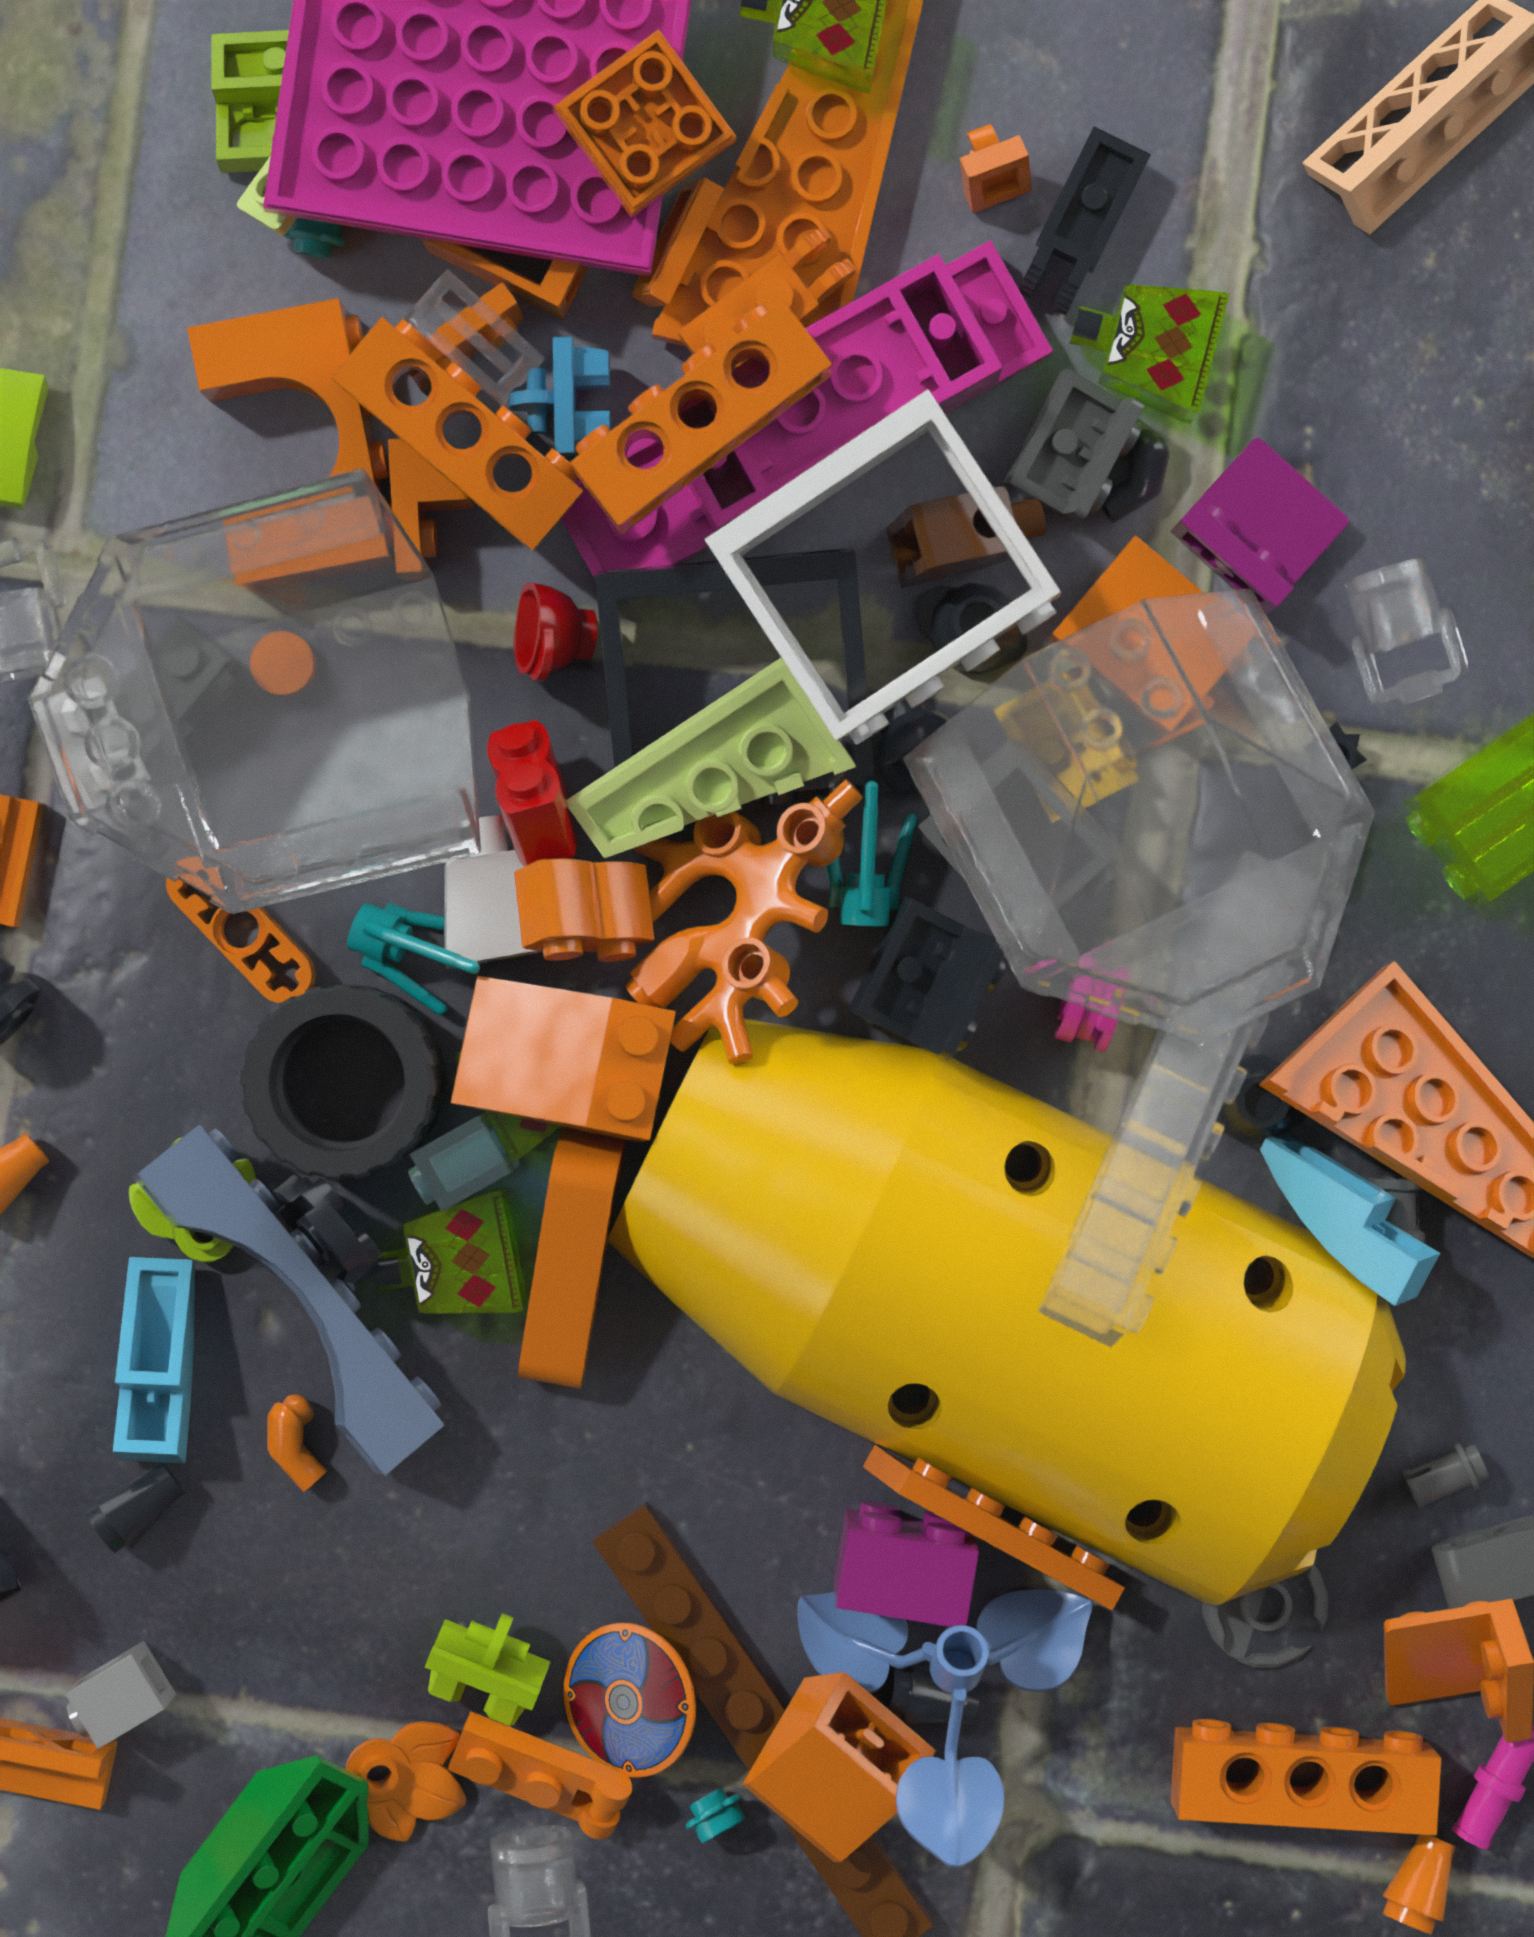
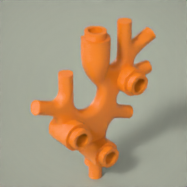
M847 779L824 800L816 796L809 804L799 803L788 808L779 819L777 825L778 838L766 845H761V835L758 828L734 811L720 817L714 814L696 821L693 840L678 842L662 837L633 848L635 852L661 863L664 867L663 877L649 891L653 922L684 892L703 877L712 875L723 876L732 882L736 889L737 900L735 907L727 919L716 925L688 928L669 936L654 947L630 971L633 978L625 984L627 991L639 1004L666 1008L691 984L700 972L705 969L715 971L717 981L714 988L672 1028L670 1042L681 1052L684 1053L708 1029L716 1027L720 1031L728 1062L730 1064L747 1062L754 1057L745 1026L744 1006L746 1002L752 997L764 1000L778 1017L787 1016L798 1005V999L787 987L790 978L788 961L781 953L764 944L769 930L778 923L792 922L816 933L825 926L828 910L797 895L795 890L796 880L806 864L814 867L826 866L835 861L841 854L845 839L843 829L846 827L842 818L864 798Z

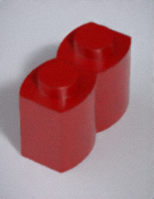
M532 720L525 723L512 724L492 732L487 744V755L497 781L495 787L496 798L519 861L525 867L538 860L573 858L578 846V836L567 806L568 792L547 730L539 721Z

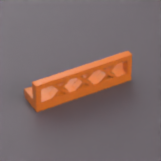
M0 1717V1790L100 1810L106 1803L118 1741L112 1740L97 1749L90 1736L85 1738L75 1732Z

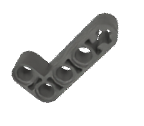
M1534 1514L1454 1536L1432 1546V1553L1448 1609L1464 1607L1475 1601L1494 1602L1506 1599H1513L1514 1601L1534 1595Z

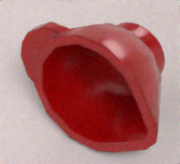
M532 582L524 584L518 601L513 638L515 664L519 673L529 674L532 681L542 682L547 679L550 672L566 668L573 659L590 660L595 650L598 632L595 611L578 608L570 596L551 586Z

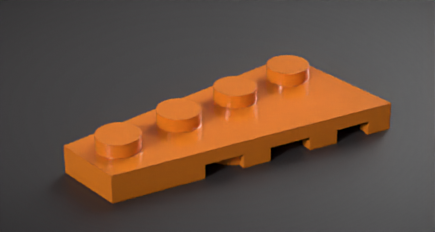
M874 1445L863 1465L866 1470L903 1497L1110 1610H1113L1124 1590L1123 1586L1105 1575L1110 1566V1563L1078 1545H1076L1071 1555L1053 1545L1058 1537L1056 1533L1026 1516L1023 1517L1020 1525L1013 1523L1001 1516L1005 1505L973 1487L965 1496L948 1486L952 1476L920 1458L912 1466Z

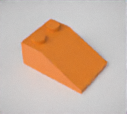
M477 976L450 1104L638 1143L649 1141L676 1011L611 997Z

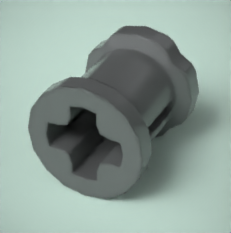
M1404 1176L1368 1177V1181L1397 1198L1385 1220L1422 1243H1426V1233L1420 1230V1191L1424 1189Z

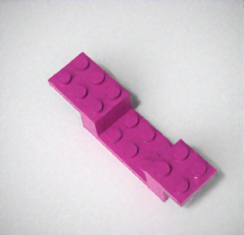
M987 241L946 265L938 253L806 327L805 329L832 363L831 377L623 535H621L578 478L574 483L583 490V494L561 521L594 580L597 571L681 564L707 550L710 547L704 539L926 390L930 391L943 413L947 415L1049 358L1053 350L992 241ZM749 359L735 367L732 372L734 381L745 388L761 386L770 375L766 365L756 359ZM693 399L681 408L679 418L686 426L701 429L713 422L717 410L707 400ZM640 439L634 442L628 449L627 461L636 468L649 469L660 462L664 449L653 439Z

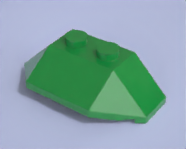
M317 1755L257 1771L180 1873L166 1937H300L369 1845V1815L367 1806L369 1785L366 1780Z

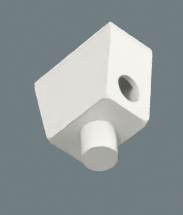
M502 815L465 821L470 857L447 861L444 870L445 949L478 963L543 953V951L522 948L514 871L524 866L519 861L515 850L508 851ZM446 965V969L453 968L451 966Z

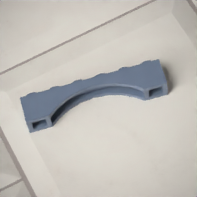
M201 1125L196 1126L133 1176L134 1180L173 1227L205 1233L239 1247L269 1267L295 1293L313 1320L328 1356L335 1391V1425L374 1473L386 1476L445 1425L435 1413L441 1406L440 1401L419 1377H415L411 1382L405 1377L394 1363L401 1357V1354L382 1330L376 1327L373 1331L369 1332L354 1314L361 1308V1305L347 1286L338 1278L329 1283L317 1269L314 1263L321 1256L309 1239L297 1228L289 1234L273 1215V1213L280 1209V1206L269 1190L256 1178L248 1184L233 1165L240 1157L224 1135L216 1128L207 1134Z

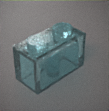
M487 1111L410 1154L416 1166L408 1170V1173L417 1192L426 1204L436 1200L441 1211H444L521 1166L517 1156H512L514 1151H509L512 1148L511 1145L506 1146L509 1143L508 1140L503 1141L506 1137L505 1135L501 1136L502 1130L498 1131L500 1128L499 1124L495 1126L498 1122L496 1119L492 1120L495 1118L494 1115H489L492 1112Z

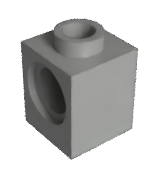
M142 1641L80 1678L65 1695L70 1702L67 1704V1713L73 1726L81 1736L85 1738L90 1736L97 1749L164 1710L176 1696V1693L145 1641Z

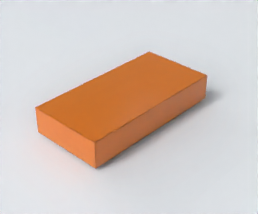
M701 178L682 185L656 240L651 276L639 275L631 292L633 293L632 298L650 308L670 304L724 190L723 187L707 178Z

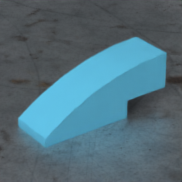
M1290 1133L1266 1138L1260 1151L1277 1185L1301 1221L1323 1247L1360 1282L1394 1306L1416 1298L1440 1253L1385 1220L1397 1198Z
M129 1257L115 1383L120 1390L113 1453L122 1461L186 1463L194 1351L195 1262L193 1260Z

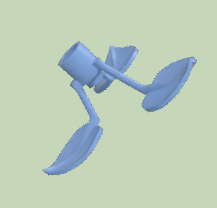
M1031 1589L1009 1592L998 1596L986 1605L977 1620L976 1629L964 1625L950 1627L941 1634L936 1645L931 1642H925L921 1649L901 1656L897 1654L902 1651L908 1638L906 1619L836 1608L834 1592L801 1596L797 1607L800 1639L811 1664L820 1675L846 1672L871 1694L878 1691L884 1685L889 1672V1665L898 1669H904L927 1660L930 1662V1673L933 1681L939 1688L952 1694L945 1744V1760L936 1757H923L913 1762L899 1780L896 1808L900 1821L909 1835L945 1865L960 1868L973 1861L985 1850L996 1833L1004 1809V1789L999 1774L988 1760L981 1757H967L957 1761V1746L966 1692L971 1691L978 1684L986 1665L990 1666L998 1662L1005 1680L1018 1689L1030 1692H1046L1060 1687L1074 1673L1081 1658L1086 1628L1092 1610V1602L1084 1597L1057 1590Z

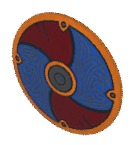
M613 1623L602 1626L588 1634L575 1648L568 1662L564 1678V1705L571 1729L586 1753L593 1760L618 1769L627 1777L651 1776L667 1769L676 1762L685 1751L691 1739L696 1718V1700L691 1677L676 1650L656 1632L633 1623Z

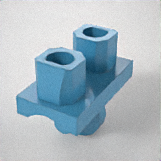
M553 337L554 391L546 390V369L529 368L527 369V390L509 394V409L527 412L528 427L532 430L530 434L534 435L547 433V412H554L555 450L571 462L578 456V452L575 450L576 445L585 436L604 424L612 430L610 411H577V390L610 389V355L607 350L575 347L572 337Z

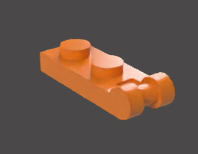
M471 1711L447 1769L467 1777L475 1783L487 1785L527 1801L535 1807L544 1808L575 1820L587 1836L598 1840L610 1837L615 1831L620 1819L619 1810L623 1809L627 1804L633 1786L630 1778L618 1769Z

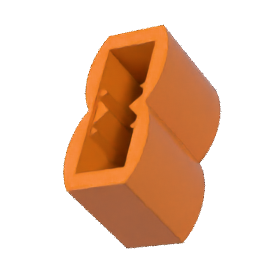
M577 859L538 860L514 871L522 948L543 951L544 959L546 960L573 959L582 956L583 951L597 952L598 961L601 962L623 961L634 958L637 947L655 941L646 865L633 862L592 863Z

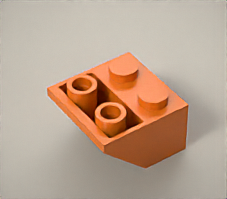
M846 1672L805 1677L742 1785L833 1862H842L897 1813V1787L906 1769L918 1759L933 1757L936 1750Z

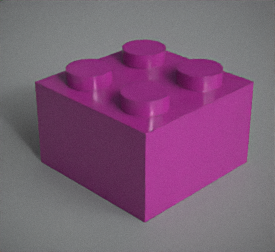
M862 1501L860 1510L846 1507L833 1582L836 1608L948 1627L967 1626L979 1553L973 1534L931 1511L924 1512L923 1520L898 1516V1507L882 1502Z

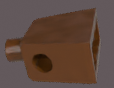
M1004 486L993 488L1026 539L1045 535V514L1037 498L1010 503L1008 491ZM969 493L912 504L886 527L901 589L994 566L1010 557Z

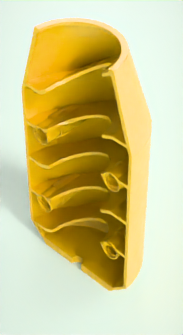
M745 1019V1026L754 1057L744 1063L730 1064L720 1031L716 1027H711L708 1030L610 1232L607 1243L774 1395L908 1460L916 1462L920 1458L952 1476V1481L968 1489L973 1487L1005 1505V1507L1210 1606L1225 1603L1305 1572L1314 1564L1317 1549L1331 1545L1359 1500L1384 1447L1398 1407L1392 1391L1405 1376L1406 1359L1388 1301L1350 1273L1323 1247L1311 1231L954 1058L947 1060L924 1048ZM1022 1144L1032 1146L1038 1158L1036 1170L1025 1179L1009 1177L1005 1171V1161L1011 1149L1016 1145ZM1260 1257L1266 1267L1265 1279L1258 1287L1245 1290L1243 1284L1245 1271L1253 1260ZM918 1383L927 1386L926 1397L920 1404L914 1407L900 1406L892 1398V1394L896 1389L906 1384ZM1146 1500H1156L1154 1508L1146 1516L1140 1518L1128 1516L1129 1511L1135 1505Z

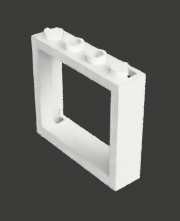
M926 390L704 539L835 740L841 742L848 736H851L856 745L889 724L883 713L906 699L910 707L914 708L943 689L945 686L939 676L961 662L968 672L999 652L1001 649L995 642V639L1017 625L1024 635L1055 615L1056 611L1051 602L1060 597L1061 594L1054 580L929 390ZM928 431L1027 581L1031 590L844 713L742 555Z

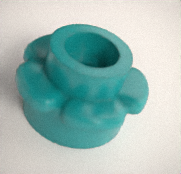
M297 218L286 234L282 235L284 238L294 240V253L312 257L331 258L332 247H342L345 244L344 239L340 238L341 225Z
M722 1787L689 1806L695 1818L686 1823L687 1830L694 1828L701 1843L704 1844L743 1822L747 1818L738 1803L742 1796L735 1794L728 1798Z

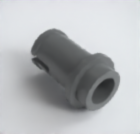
M1460 1443L1455 1444V1452L1411 1470L1406 1469L1402 1471L1418 1510L1469 1488H1472L1474 1493L1479 1492V1484L1490 1480L1483 1460L1474 1444L1462 1448Z

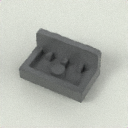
M1070 369L1062 370L1002 484L1028 499L1037 498L1042 507L1065 520L1084 519L1088 513L1095 514L1103 505L1111 490L1112 481L1107 477L1117 457L1120 456L1122 458L1126 456L1139 437L1142 424L1137 422V419L1144 404L1134 398L1121 400Z

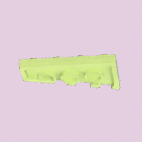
M781 657L567 799V806L602 856L607 858L681 831L684 825L714 814L717 817L742 809L741 805L775 792L778 795L804 786L803 782L830 772H833L835 775L855 768L856 765L842 743L835 740Z

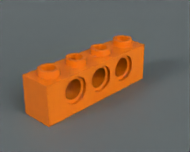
M784 300L771 310L765 304H761L751 310L733 327L734 331L738 334L718 350L712 344H709L697 351L681 366L680 369L685 374L683 377L665 390L659 384L647 389L628 406V410L632 414L629 418L613 430H610L606 424L596 428L576 445L575 450L579 456L570 462L574 473L621 535L831 377L832 363ZM756 359L766 365L770 375L761 386L745 388L737 384L732 377L735 366L743 360ZM704 399L713 404L717 414L713 422L707 427L694 429L686 426L680 420L679 413L681 408L690 400ZM644 438L657 441L664 449L660 462L649 469L636 468L627 461V452L630 446L637 440Z
M381 317L331 378L515 538L534 552L583 494V490L574 483L578 477L574 473L571 463L553 448L544 457L525 440L532 430L505 406L502 405L494 414L475 396L482 387L454 362L446 370H443L425 354L432 344L407 321L401 319L394 327ZM409 371L422 372L431 380L429 397L423 403L416 406L405 405L398 401L395 396V384L398 378ZM455 415H472L482 426L479 441L468 449L454 448L445 440V426ZM515 456L522 458L531 468V480L527 487L519 492H506L499 488L494 481L495 467L506 457Z
M1197 1719L1193 1721L1192 1728L1175 1727L1171 1805L1179 1820L1437 1835L1441 1757L1428 1742H1423V1736L1407 1731L1384 1732V1739L1359 1738V1732L1343 1727H1323L1320 1729V1736L1295 1734V1728L1278 1723L1257 1724L1256 1732L1231 1730V1724L1220 1720ZM1239 1758H1251L1256 1761L1255 1772L1248 1780L1234 1783L1226 1779V1771L1233 1761ZM1303 1762H1316L1320 1765L1319 1774L1310 1785L1298 1787L1290 1784L1291 1773L1299 1764ZM1372 1765L1383 1768L1382 1779L1376 1787L1365 1791L1355 1789V1778L1363 1768Z

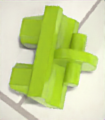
M504 1613L501 1614L495 1630L471 1621L469 1628L445 1619L425 1665V1668L431 1670L428 1691L431 1695L448 1702L460 1701L466 1684L487 1692L490 1695L483 1711L490 1719L512 1726L525 1708L532 1711L551 1661L528 1653L530 1644L507 1635L514 1617Z

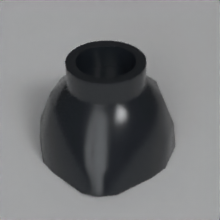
M972 582L960 587L939 585L924 594L918 603L916 619L920 631L932 641L935 651L938 652L1012 603V600L992 585ZM1016 625L995 639V642L1001 649L995 655L968 672L961 662L952 668L956 671L974 674L994 671L1019 660L1027 651L1028 638L1026 634L1023 635Z
M906 699L883 713L889 724L880 730L883 735L879 746L881 774L889 788L895 793L912 794L929 789L969 764L978 752V742L973 733L963 732L956 722L940 711L926 709L923 703L911 708Z
M1265 1054L1239 1055L1228 1063L1211 1065L1199 1074L1194 1086V1099L1201 1112L1213 1118L1224 1134L1244 1144L1263 1143L1266 1138L1283 1135L1302 1123L1307 1116L1259 1085L1281 1064V1062Z

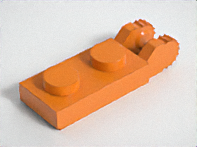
M823 226L819 227L795 244L784 256L779 253L680 329L678 336L692 354H695L709 344H712L718 350L738 335L733 327L747 313L761 304H765L771 310L783 300L802 323L819 310L820 302L853 277L857 269L848 258L841 262H836L807 289L795 271L811 259L819 256L833 239ZM746 359V360L741 361V362L738 363L735 367L741 365L742 363L748 361L749 359Z

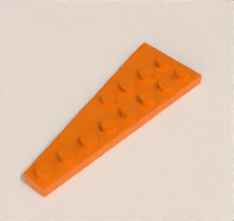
M825 0L820 2L808 28L804 30L796 46V51L780 82L776 84L735 164V170L710 217L670 304L664 306L659 318H656L654 322L653 339L687 347L678 336L680 329L779 253L784 256L800 240L822 226L833 239L819 256L811 259L795 271L807 289L830 266L848 258L857 271L846 283L820 302L819 310L801 324L806 328L854 301L924 0L879 1V4H883V6L878 7V10H882V12H877V15L881 17H876V21L880 23L875 22V26L879 27V29L874 28V32L878 34H873L872 37L877 40H872L871 44H875V46L871 45L870 47L874 52H869V55L873 56V58L868 57V61L872 63H867L866 67L871 69H864V63L877 0H855L862 10L851 16L852 18L849 17L841 22H838L831 14H828L829 11L822 3ZM840 23L846 31L849 30V35L856 43L846 48V51L842 50L832 56L825 47H822L823 44L816 34L825 30L826 26L830 27Z

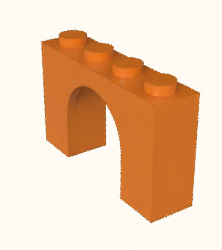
M335 298L187 327L199 391L210 402L280 389L297 390L310 394L325 403L332 411L338 428L339 449L336 463L327 480L313 494L292 504L224 517L236 581L246 588L395 560L392 543L394 542L392 503L385 504L380 482L381 479L390 478V468L383 440H372L368 417L374 415L331 378L364 338L358 314L348 316V312L340 299Z

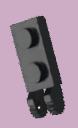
M1095 126L1093 127L1037 239L1035 246L1039 248L1019 287L1021 294L1031 298L1032 294L1038 291L1046 275L1045 268L1053 254L1075 265L1068 280L1062 283L1054 299L1056 304L1053 310L1065 316L1067 315L1087 272L1093 273L1151 156L1150 153Z

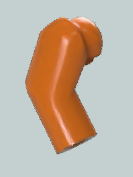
M292 1394L288 1395L283 1403H275L268 1413L267 1449L273 1460L301 1491L305 1492L327 1470L303 1444V1427L313 1419L314 1410L303 1396Z

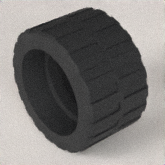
M365 985L320 986L305 990L306 993L288 998L279 1004V1008L274 1013L267 1015L259 1024V1030L253 1040H250L244 1053L246 1055L244 1069L241 1070L240 1085L243 1087L244 1100L241 1101L245 1115L249 1116L253 1125L252 1131L259 1142L263 1141L271 1150L270 1154L281 1163H287L296 1168V1172L309 1177L316 1175L325 1177V1180L341 1181L349 1177L358 1179L370 1176L410 1155L420 1146L419 1142L425 1135L430 1134L436 1124V1116L439 1108L443 1107L446 1094L444 1092V1078L447 1075L445 1062H442L439 1050L441 1046L436 1035H433L427 1027V1021L418 1011H413L405 1004L406 1001L394 994H385L380 992L379 988ZM332 1021H356L378 1030L395 1047L403 1065L405 1087L403 1098L396 1114L383 1129L362 1140L335 1141L314 1133L298 1118L288 1097L286 1073L289 1059L295 1047L309 1032Z

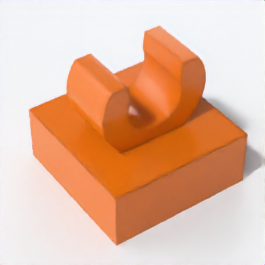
M991 123L967 132V138L973 150L969 151L968 155L959 159L964 196L973 214L1032 191L1029 154L1020 135L999 142Z

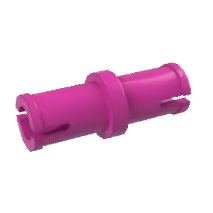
M1532 1725V1739L1506 1743L1503 1734L1487 1765L1480 1763L1474 1774L1478 1783L1458 1821L1452 1827V1830L1458 1836L1472 1845L1485 1850L1490 1849L1491 1841L1512 1801L1520 1802L1526 1790L1522 1782L1534 1761V1725Z

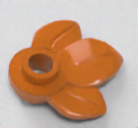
M413 1722L401 1728L390 1740L382 1738L367 1740L357 1746L349 1755L345 1769L363 1777L369 1785V1797L367 1798L369 1824L379 1835L387 1839L406 1842L413 1833L416 1818L425 1820L444 1819L455 1814L465 1806L466 1797L459 1781L447 1768L442 1766L456 1747L460 1738L459 1732L456 1729L436 1722ZM383 1765L390 1769L388 1775L381 1780L372 1781L367 1778L368 1772L375 1766Z

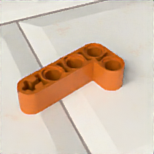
M566 1127L562 1128L555 1149L548 1182L519 1361L518 1378L577 1389L582 1387L613 1205L621 1177L627 1140Z

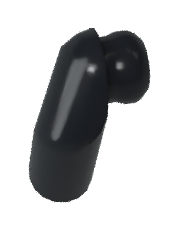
M1141 429L1137 441L1128 453L1130 465L1127 478L1111 487L1105 502L1101 506L1112 523L1154 499L1162 491L1170 453L1165 440L1156 436L1151 430Z

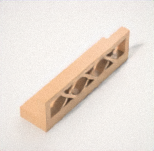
M1478 0L1302 162L1308 176L1338 193L1353 224L1370 235L1534 84V14L1508 0ZM1493 17L1505 23L1494 35L1473 40V35ZM1458 63V68L1448 78L1426 83L1427 78L1437 68ZM1411 106V112L1400 122L1380 126V121L1392 110ZM1364 150V155L1345 173L1332 167L1345 153Z

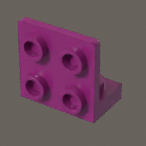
M1254 438L1170 532L1263 616H1266L1277 608L1294 589L1292 586L1348 525L1349 518L1262 439Z

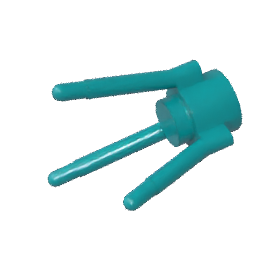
M869 781L865 786L860 873H847L846 885H844L839 857L826 865L829 880V907H839L838 924L889 926L890 909L897 910L899 907L900 886L913 841L917 816L909 813L905 817L886 887H884L885 874H875L878 784L874 781ZM822 794L817 795L822 800L826 799Z
M369 902L364 903L351 925L347 938V948L364 955L361 967L381 974L437 1015H445L448 1008L444 1003L391 965L388 960L399 962L406 950L471 974L479 972V963L458 953L413 937V928L406 925L410 924L444 931V916L408 910L390 902L384 909Z

